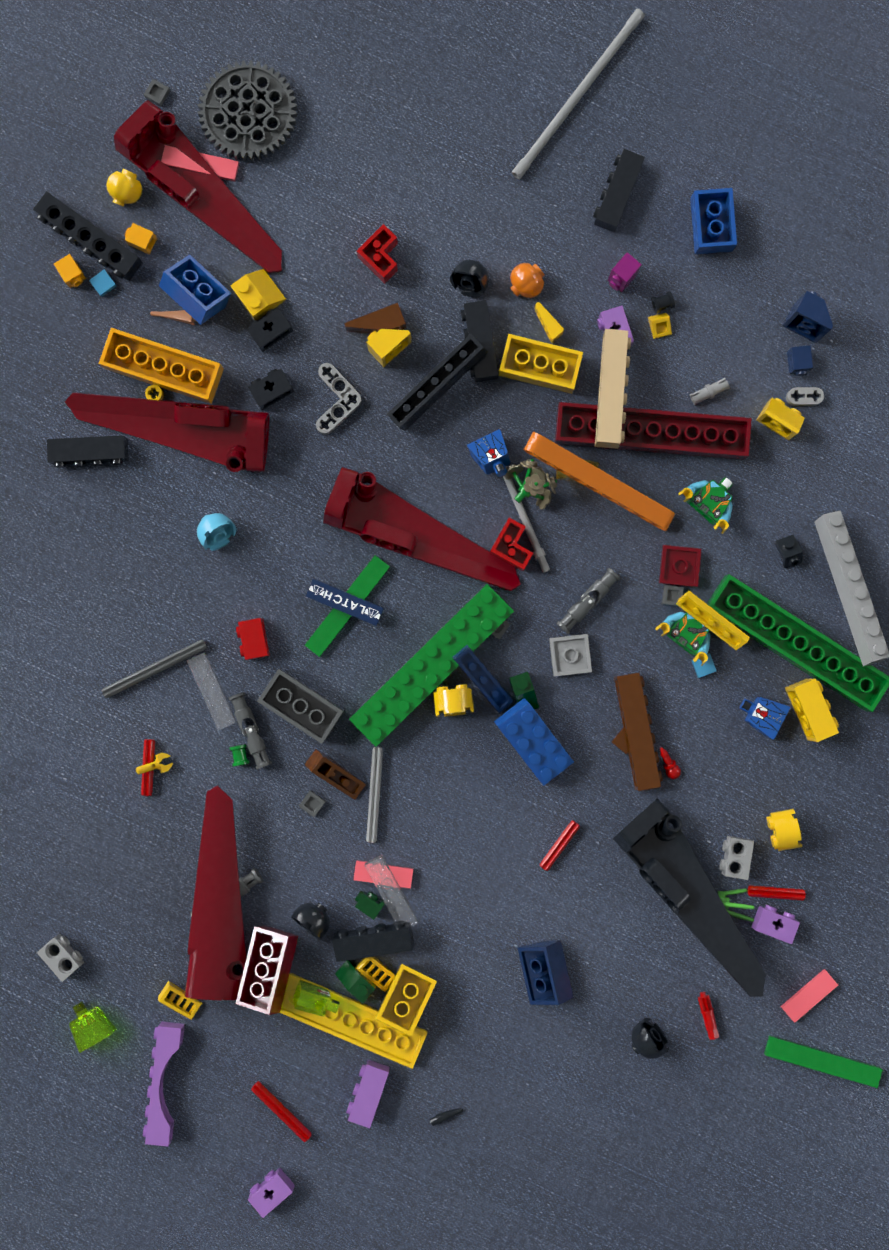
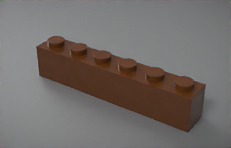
M639 672L615 676L614 681L635 790L642 791L661 787L660 782H663L661 771H658L657 768L659 756L657 751L654 752L653 744L656 741L654 733H651L649 726L652 725L650 713L647 714L646 706H648L647 695L643 694L642 687H645L644 678L640 676Z

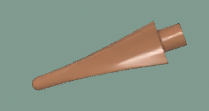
M185 310L150 312L152 316L173 319L195 325L196 321Z

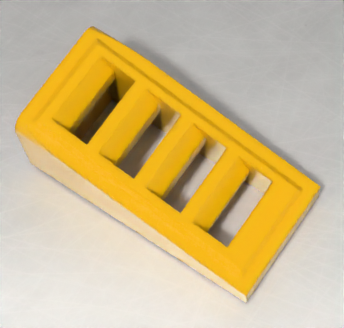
M537 302L534 308L550 342L553 343L563 334L564 328L540 302Z
M375 956L363 958L356 966V969L384 992L391 986L395 974ZM371 961L372 965L366 970L364 967ZM375 966H377L378 969L372 975L370 972L373 970ZM381 971L385 972V973L379 978V980L376 979V976H377ZM387 975L391 978L383 985L381 982Z
M170 981L167 982L158 996L160 1003L192 1020L202 1005V1002L198 999L185 997V991ZM170 990H171V991H173V993L171 994V996H170L169 999H168L166 996L168 995V993H169ZM177 994L180 995L176 1003H174L173 1000ZM183 999H187L184 1005L180 1007V1004L182 1003ZM191 1002L194 1003L189 1012L186 1011Z

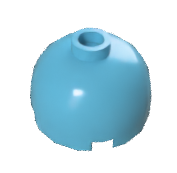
M221 513L206 515L201 519L197 527V537L205 550L210 548L211 551H215L230 542L228 538L231 535L234 537L237 529L227 516Z

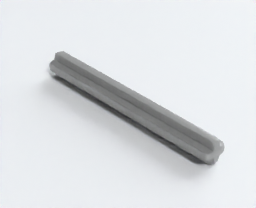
M374 747L372 750L366 841L369 843L377 841L383 748Z

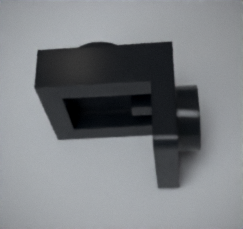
M794 535L775 541V546L783 559L784 568L795 567L802 563L803 551Z

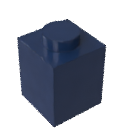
M811 345L791 347L787 351L789 374L796 373V376H804L813 369Z

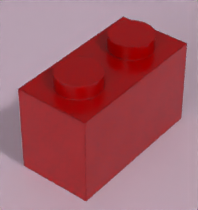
M263 618L238 622L239 626L236 627L237 637L241 638L242 645L239 646L241 657H245V660L270 656Z

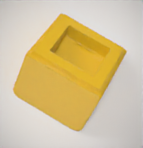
M667 313L648 317L653 339L672 334L670 316Z

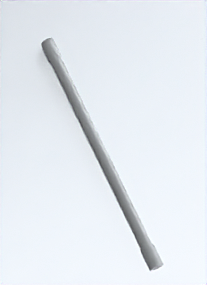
M636 9L616 38L525 157L513 169L511 173L515 178L520 180L529 169L533 160L627 37L645 17L643 11Z

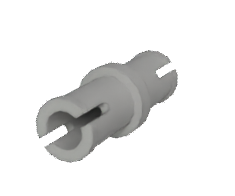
M724 377L711 385H705V388L689 395L692 403L696 405L708 398H714L716 394L728 390L730 387Z

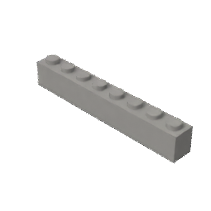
M841 510L823 514L814 523L862 665L867 666L889 658V650Z

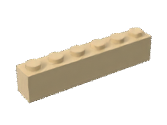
M605 329L603 334L595 447L618 449L620 443L624 442L625 431H621L622 424H625L626 412H623V405L627 403V393H624V387L628 386L629 375H625L626 368H629L630 356H627V349L630 350L631 338H628V331Z

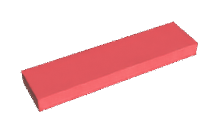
M165 145L161 162L167 166L210 174L176 147ZM200 153L219 178L235 182L239 161Z

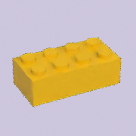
M508 334L498 376L572 394L583 352Z

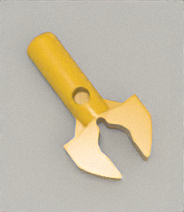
M166 753L155 755L156 759L154 762L137 767L136 772L137 774H142L154 769L160 770L161 773L167 772L173 763L163 765L160 762H162V759L171 756Z

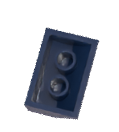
M806 291L792 306L782 326L817 343L832 329L833 324L825 300L820 298V295L816 292Z
M561 940L543 941L518 947L530 1005H560L574 998Z

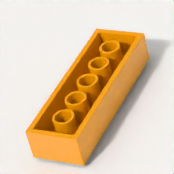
M114 328L110 329L99 361V365L106 370L157 385L209 404L213 402L224 370L220 363Z

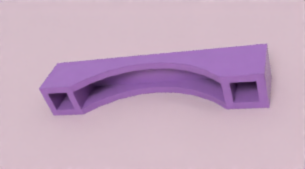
M162 1021L154 1031V1039H157L156 1047H153L152 1050L154 1066H151L149 1078H152V1085L148 1087L147 1098H150V1103L145 1111V1117L148 1118V1121L143 1129V1137H146L145 1144L168 1147L172 1141L174 1120L165 1104L163 1079L170 1058L183 1044L185 1024Z

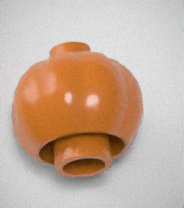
M521 263L511 272L510 280L512 287L510 289L517 297L519 295L526 298L536 297L543 290L544 281L542 277L545 275L536 264L532 266L529 263Z

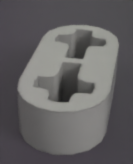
M796 387L786 394V401L791 406H816L824 399V392L817 387ZM796 392L797 396H803V398L795 401L791 396ZM814 392L816 396H819L815 401L813 398H807V396L812 395Z

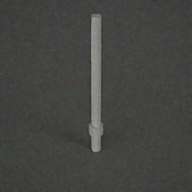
M503 476L522 524L526 526L525 531L533 547V555L535 559H538L543 573L547 572L550 568L545 558V551L540 547L522 502L519 504L514 500L518 494L512 478L506 480Z

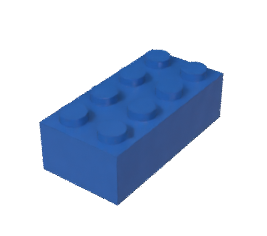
M525 698L494 721L543 786L574 763Z

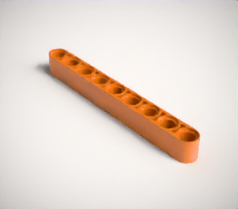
M532 432L524 448L525 452L655 527L667 531L675 516L673 511L546 437Z

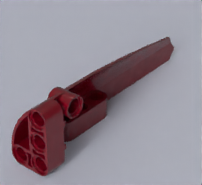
M150 100L145 101L115 132V150L145 172L147 178L154 185L268 273L280 272L282 250L239 202L176 125L175 116L170 112H163ZM165 145L176 147L210 174L167 166L161 162Z
M72 393L65 401L78 420L152 441L225 465L231 472H238L240 470L265 471L269 439V413L231 410L227 406L85 393ZM232 458H237L240 464H234Z
M345 467L341 468L324 511L323 524L356 534L367 543L508 591H512L521 585L514 566L492 555L488 550L376 482V477L373 473L364 472L360 474Z
M217 785L206 793L188 942V955L190 957L185 997L201 1000H236L243 973H238L235 966L240 964L243 968L245 967L246 948L233 799Z

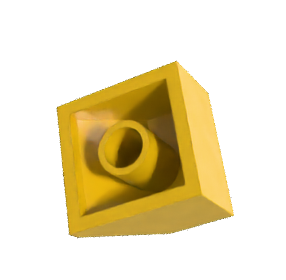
M264 269L245 274L230 285L254 320L261 319L269 310L276 308L286 300Z
M393 329L374 331L367 337L368 341H366L368 351L383 368L412 343L411 333L408 330Z
M772 397L766 403L756 421L789 440L798 434L805 418L801 416V412L797 409H790L785 406L784 401Z

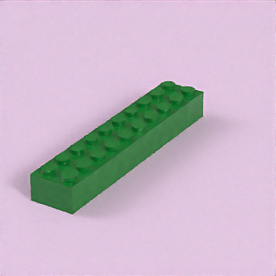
M730 574L723 577L707 602V605L750 638L866 712L874 711L889 687V676L872 665L863 666L858 656Z
M486 584L349 720L375 747L378 746L459 666L452 657L466 645L474 651L514 612L512 608Z

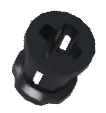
M667 292L666 295L657 298L655 296L651 298L652 307L656 314L669 307L675 308V301L671 292Z

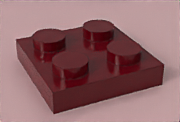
M662 545L659 584L698 587L702 549Z

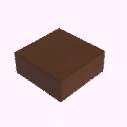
M623 727L611 742L627 754L628 747Z

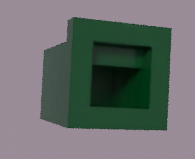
M360 891L354 899L357 902L355 907L373 920L386 901L384 899L381 902L378 901L379 897L370 891L369 893Z

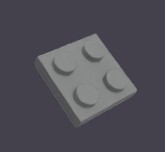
M588 634L549 638L553 676L592 672Z

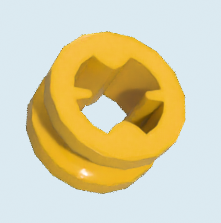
M150 385L145 391V396L147 399L163 400L164 392L159 386ZM156 389L159 396L153 399L150 392Z

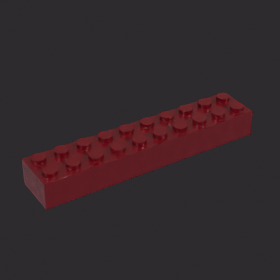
M559 402L557 406L555 443L595 447L598 405ZM623 407V412H626L625 424H622L621 431H625L624 442L619 445L618 449L739 460L749 457L752 418Z

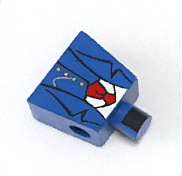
M500 429L467 445L471 457L485 474L489 475L495 472L498 477H502L507 473L505 466L511 462Z
M757 697L754 703L744 699L740 705V709L748 713L745 721L765 737L772 740L775 739L791 708L762 697Z

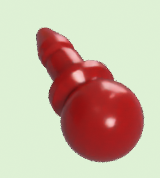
M661 747L660 755L665 763L663 767L666 770V775L670 779H677L681 774V769L676 765L675 760H671L668 752Z

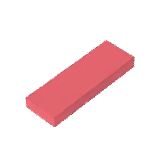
M356 860L354 880L411 889L414 868Z
M823 969L780 1007L795 1023L835 989L838 984Z

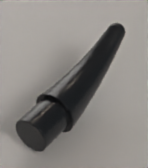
M453 1109L436 1114L435 1117L430 1119L432 1126L441 1124L447 1119L463 1112V1109Z

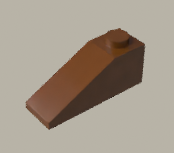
M398 303L344 323L347 332L371 334L374 331L378 332L380 329H406V323Z
M315 749L305 763L312 773L354 800L366 786L364 782L317 749Z

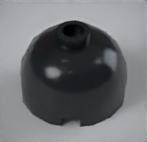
M464 260L454 268L450 276V283L455 289L458 287L463 290L461 294L464 296L478 298L482 293H485L488 287L489 274L479 261Z
M304 903L291 916L301 927L303 926L308 930V933L318 940L325 936L330 925L329 917L325 913L327 909L320 903L317 905Z
M644 1018L632 1030V1048L635 1053L647 1059H656L668 1052L669 1047L666 1048L665 1045L668 1043V1040L656 1023L653 1026L649 1022L650 1018Z

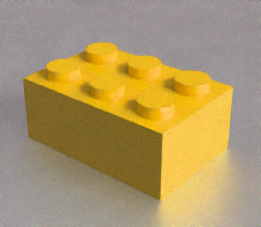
M804 679L785 687L808 741L819 742L839 733L837 729L839 724L829 711L831 706L829 701L823 697V687L819 681H816V679Z
M401 964L375 1019L412 1037L437 981Z

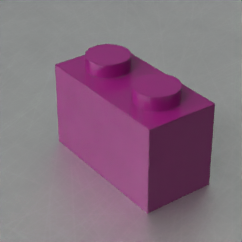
M626 253L612 269L608 278L609 285L614 290L623 292L637 276L642 264L629 253Z

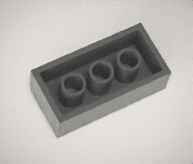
M282 669L277 670L257 701L321 744L326 741L345 710Z

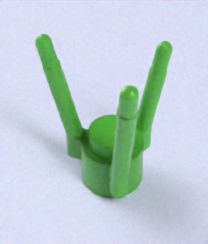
M747 889L717 892L726 909L729 907L755 908L752 905L730 903L729 897H725L727 895L745 893ZM727 910L731 916L754 922V919Z

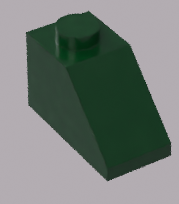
M524 672L510 677L509 680L517 703L525 698L534 710L538 709L539 705L529 673Z
M350 960L345 961L335 973L345 988L362 1004L376 989V985L356 969V965Z

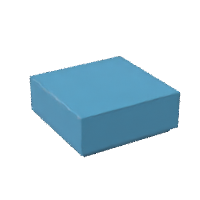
M105 269L89 280L101 297L116 287V284Z
M710 653L707 654L708 660L703 666H701L702 661L700 659H697L696 662L693 659L691 660L697 678L716 672Z

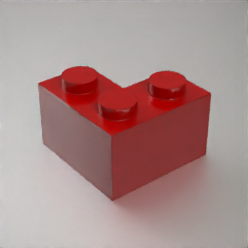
M383 224L357 250L358 258L384 284L398 271L397 263L388 255L398 245L397 237Z
M509 517L490 553L517 569L524 571L533 555V552L517 544L526 526Z

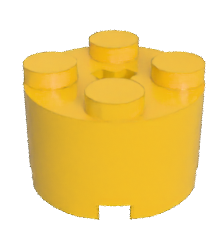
M467 684L457 685L456 689L448 690V687H438L437 692L433 693L436 717H440L439 713H444V717L465 715L466 710L474 713L472 689L468 688Z
M794 809L770 813V816L766 817L768 828L773 830L774 834L770 836L774 849H778V851L802 847V844L798 842L802 840L798 820L792 816V814H795Z

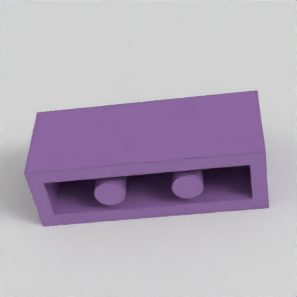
M367 1060L366 1065L362 1064L359 1076L362 1077L360 1084L356 1083L353 1090V1095H356L354 1102H349L346 1111L349 1114L348 1121L367 1128L371 1127L389 1073V1066Z

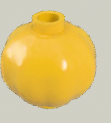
M123 169L122 173L115 171L108 177L107 191L114 198V203L124 207V204H133L139 200L142 194V185L140 181L136 180V174Z

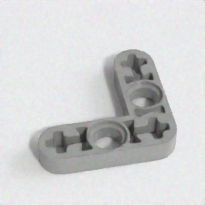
M324 363L319 367V376L339 398L316 422V428L319 433L328 435L361 405L362 400L360 394L332 364ZM325 368L327 370L331 369L330 373L335 378L333 381L328 375L323 376ZM338 381H342L345 383V389L337 391L335 384ZM352 396L354 398L356 396L357 403H350L348 405L350 410L347 411L346 407L341 403L345 402V404H348L350 401L349 397ZM336 408L344 410V415L341 418L334 416L333 413ZM331 415L332 419L336 421V423L333 424V422L331 421L328 424L329 429L326 430L325 428H323L321 430V422L327 423L330 420L327 416Z

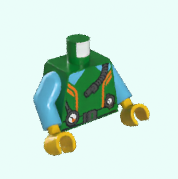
M724 477L719 484L714 480L710 482L702 480L692 483L678 493V495L684 494L686 498L684 502H687L710 524H716L714 529L721 527V533L723 534L729 527L728 522L731 518L733 506L731 502L733 497L727 492L733 485L729 479Z
M687 612L669 615L655 628V630L659 628L663 630L662 637L664 635L668 636L692 656L696 655L693 659L694 662L700 659L702 661L701 666H703L708 660L707 653L711 637L709 629Z

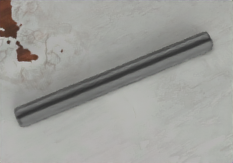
M199 640L101 690L105 698H109L207 649V644L204 640Z

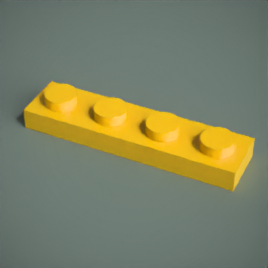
M691 591L686 592L678 599L676 605L735 650H738L748 642L750 638L748 635Z

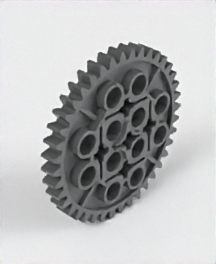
M243 60L241 66L235 61V67L228 64V70L221 67V74L215 71L216 78L209 77L211 84L205 83L207 90H201L204 96L199 97L201 103L198 104L200 110L198 111L199 122L202 125V131L205 132V137L209 138L210 144H214L215 149H220L222 154L227 152L229 158L234 154L236 160H238L240 155L243 161L246 160L247 156L253 161L255 155L260 160L261 154L266 158L268 157V151L275 154L274 147L280 150L279 143L286 144L284 137H291L289 132H294L292 125H296V119L294 118L298 116L295 111L298 109L297 104H294L296 103V98L293 96V89H290V83H286V78L281 77L279 71L275 73L274 67L268 70L267 64L265 63L261 67L259 61L255 66L252 60H250L249 65H246ZM236 81L241 82L238 86L233 85ZM262 83L267 84V86L264 88L259 87ZM221 93H226L225 97H218ZM248 95H252V96H253L252 99H250V100H245V97H246V96H248ZM258 95L262 98H265L266 102L262 99H259ZM274 97L280 98L277 102L271 101ZM234 107L239 108L236 112L230 111ZM258 110H265L263 114H257ZM217 120H224L222 124H216ZM230 120L236 122L237 126L233 123L230 124ZM246 121L251 122L249 126H242ZM272 123L278 124L275 128H269ZM231 133H235L236 136L234 138H228ZM258 135L263 136L259 141L254 140Z

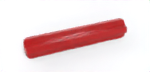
M153 739L144 740L143 765L154 762L155 740ZM154 770L142 773V796L152 795Z
M572 820L541 861V868L545 871L551 868L580 828L578 823Z
M750 885L747 891L750 897L802 901L806 897L803 889Z

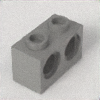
M727 836V840H724L722 847L725 853L724 859L720 861L719 868L722 871L721 874L726 877L748 880L754 841ZM736 843H740L741 850L734 853L733 846ZM737 862L738 869L731 872V864Z
M60 934L55 936L37 952L61 982L84 964L82 955L77 950L74 951L70 946V941ZM53 945H57L59 947V953H55L53 951ZM66 959L72 962V968H68L65 965Z

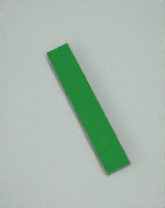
M375 555L346 593L365 600L389 570L390 566ZM333 608L304 646L320 657L352 616Z
M771 1035L768 1037L764 1052L765 1056L878 1088L883 1070L881 1067Z

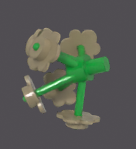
M527 459L526 461H521L519 465L509 466L507 473L504 475L505 479L508 480L514 477L520 487L518 489L519 493L514 500L520 504L525 497L529 498L532 496L537 499L536 505L542 510L545 509L551 500V490L556 494L555 488L558 487L554 476L550 477L548 473H545L534 459ZM523 466L528 468L524 483L518 477V474L524 470Z

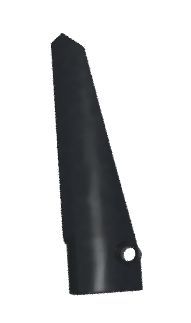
M657 798L620 831L613 840L637 865L639 873L743 990L750 997H762L766 977L765 972L732 920L681 830L682 820L676 815H671L669 810ZM668 822L674 826V829L668 826Z

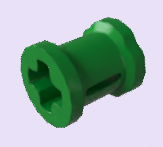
M246 744L229 747L233 754V766L250 763L246 756Z

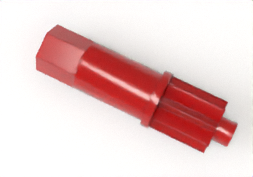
M700 992V997H698L700 1012L703 1016L708 1037L710 1040L719 1038L713 1012L714 1008L712 1007L710 996L706 995L705 992Z

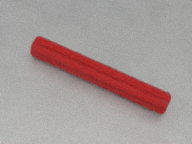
M259 1081L252 1086L251 1091L303 1142L310 1139L312 1133Z

